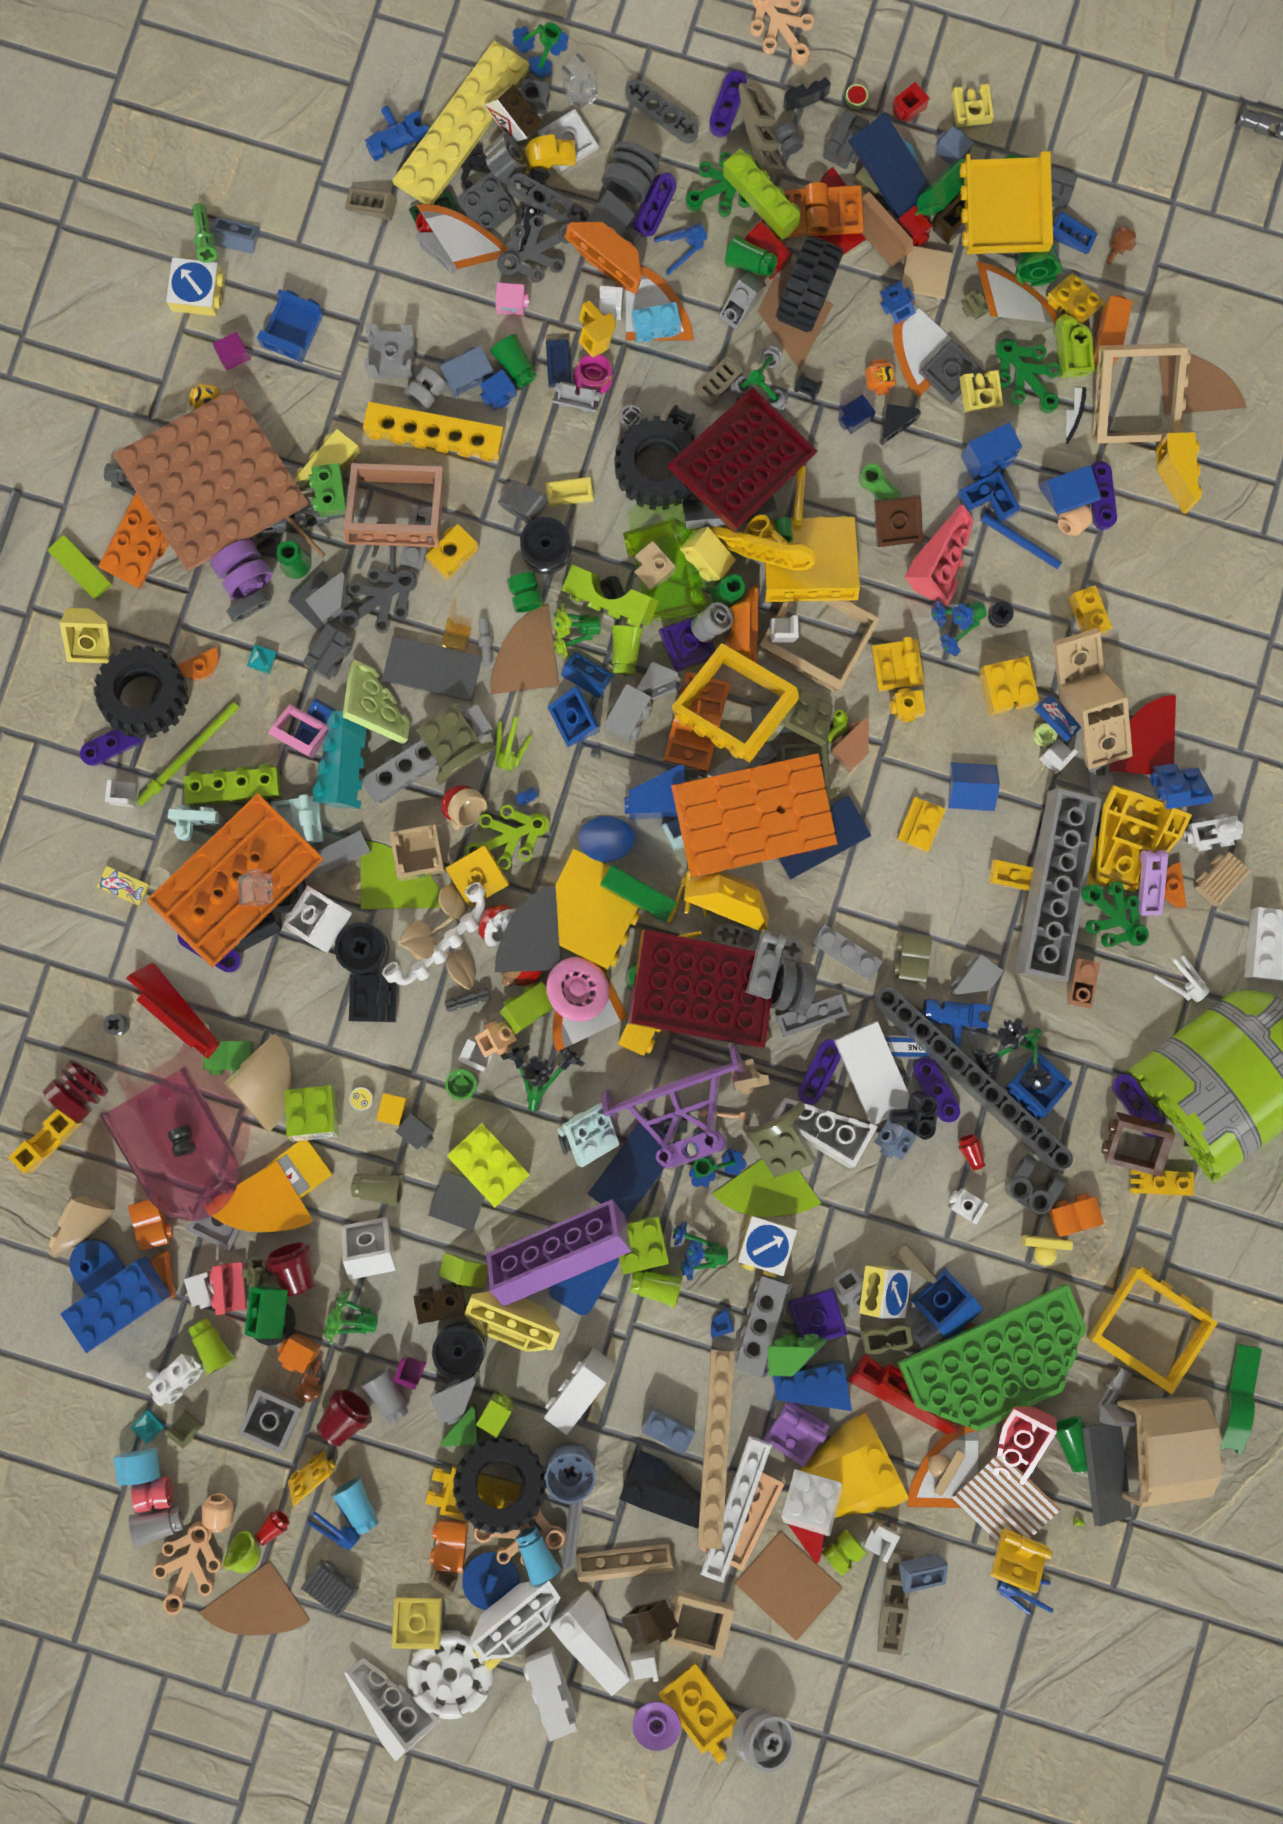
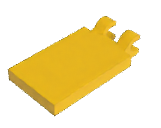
M452 1465L451 1472L434 1467L432 1480L443 1482L444 1484L441 1494L428 1490L425 1503L441 1507L440 1515L466 1521L461 1511H458L456 1499L453 1497V1479L457 1466ZM484 1473L479 1474L477 1491L482 1501L488 1506L503 1508V1504L507 1500L516 1502L518 1499L521 1483Z
M695 1662L660 1690L658 1695L664 1703L676 1711L680 1719V1725L700 1752L704 1754L709 1750L717 1763L720 1764L726 1759V1752L719 1744L728 1736L731 1739L733 1727L738 1717Z

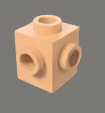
M496 1020L485 1025V1031L474 1037L485 1058L496 1052L498 1056L511 1050L509 1045L517 1041L507 1022L503 1021L497 1024Z

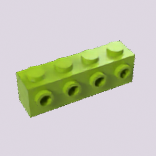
M740 148L723 163V176L781 240H784L799 227L800 210L798 206L793 202L790 203L785 198L784 191L779 186L775 187L768 173L756 166L754 158L749 153L746 154Z
M273 764L259 765V769L251 770L247 766L237 767L236 771L227 772V769H215L211 774H204L203 771L190 772V776H183L185 804L190 807L250 801L257 793L264 800L282 798L280 770L277 767H273Z

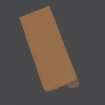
M868 192L862 197L863 233L861 234L890 266H894L913 250V239L875 197Z

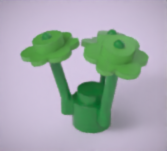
M347 1289L345 1294L341 1293L336 1298L335 1306L337 1307H334L331 1314L327 1317L323 1334H325V1339H329L330 1345H333V1335L348 1333L366 1334V1332L374 1333L376 1330L378 1315L371 1313V1308L362 1307L348 1301L351 1293L350 1289ZM345 1306L361 1312V1314L356 1315L355 1321L342 1320V1310ZM342 1326H355V1328H342Z

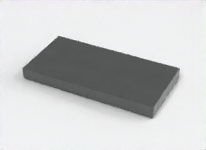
M774 496L765 502L743 524L749 523L757 515H766L770 521H776L778 519V510ZM701 500L682 502L686 529L726 526Z
M392 636L382 681L472 702L482 656Z
M1099 1423L1083 1428L1094 1525L1104 1526L1131 1517V1502L1122 1498V1492H1129L1121 1426Z

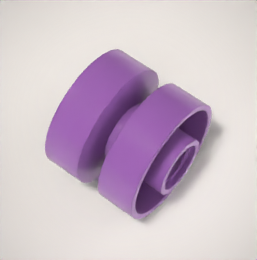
M243 539L228 545L210 561V565L217 577L224 579L222 585L229 597L234 600L244 598L258 591L273 576L266 562L259 559L260 552L251 539Z

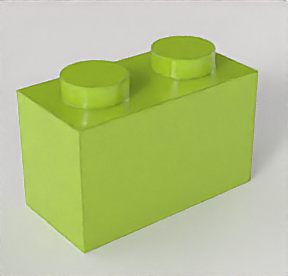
M543 982L536 986L531 983L522 990L523 994L516 998L513 995L503 1002L505 1007L500 1011V1014L515 1035L554 1009L548 999L547 989Z
M494 1392L476 1425L497 1438L513 1410L512 1398L502 1392L499 1394Z

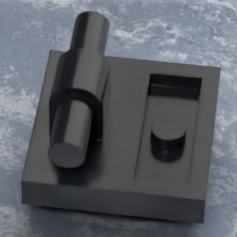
M382 974L350 975L349 1021L397 1022L398 984L396 982L389 983Z

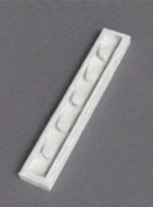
M749 1435L725 1502L722 1549L709 1548L700 1572L701 1575L722 1583L724 1582L772 1446L771 1443Z

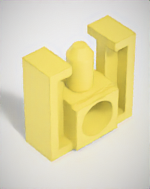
M989 84L980 85L978 90L980 100L977 101L975 90L969 88L966 93L967 102H963V87L953 88L951 95L956 128L992 123L994 115ZM969 111H975L978 115H973Z
M998 370L984 374L985 378L987 377L988 388L985 387L984 376L981 373L976 374L975 390L973 389L972 382L973 373L964 374L959 377L964 413L998 409L1003 406ZM980 394L985 398V404L980 400Z

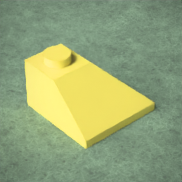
M66 608L60 621L67 662L108 663V657L113 654L108 622L91 609Z

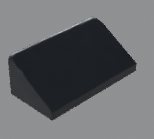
M271 911L236 946L240 952L281 931L273 912Z

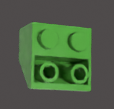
M782 1334L779 1339H775V1342L767 1347L769 1376H793L825 1345L826 1338H819L818 1334H806L802 1338L796 1337L795 1334Z

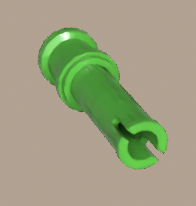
M196 203L192 206L196 229L194 243L197 247L196 256L199 261L210 263L217 258V250L214 247L215 238L210 233L206 206L202 203Z

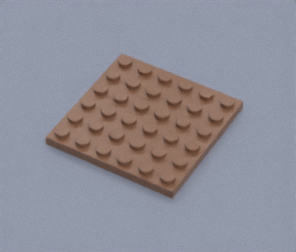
M235 388L113 453L114 458L187 572L211 560L228 545L248 539L308 506V501Z

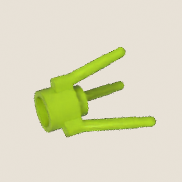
M515 716L513 719L506 749H502V753V721H498L494 761H497L496 767L513 771L514 766L519 767L520 760L533 738L531 734L527 737L518 755L515 757L516 753L511 751L517 728L518 716Z

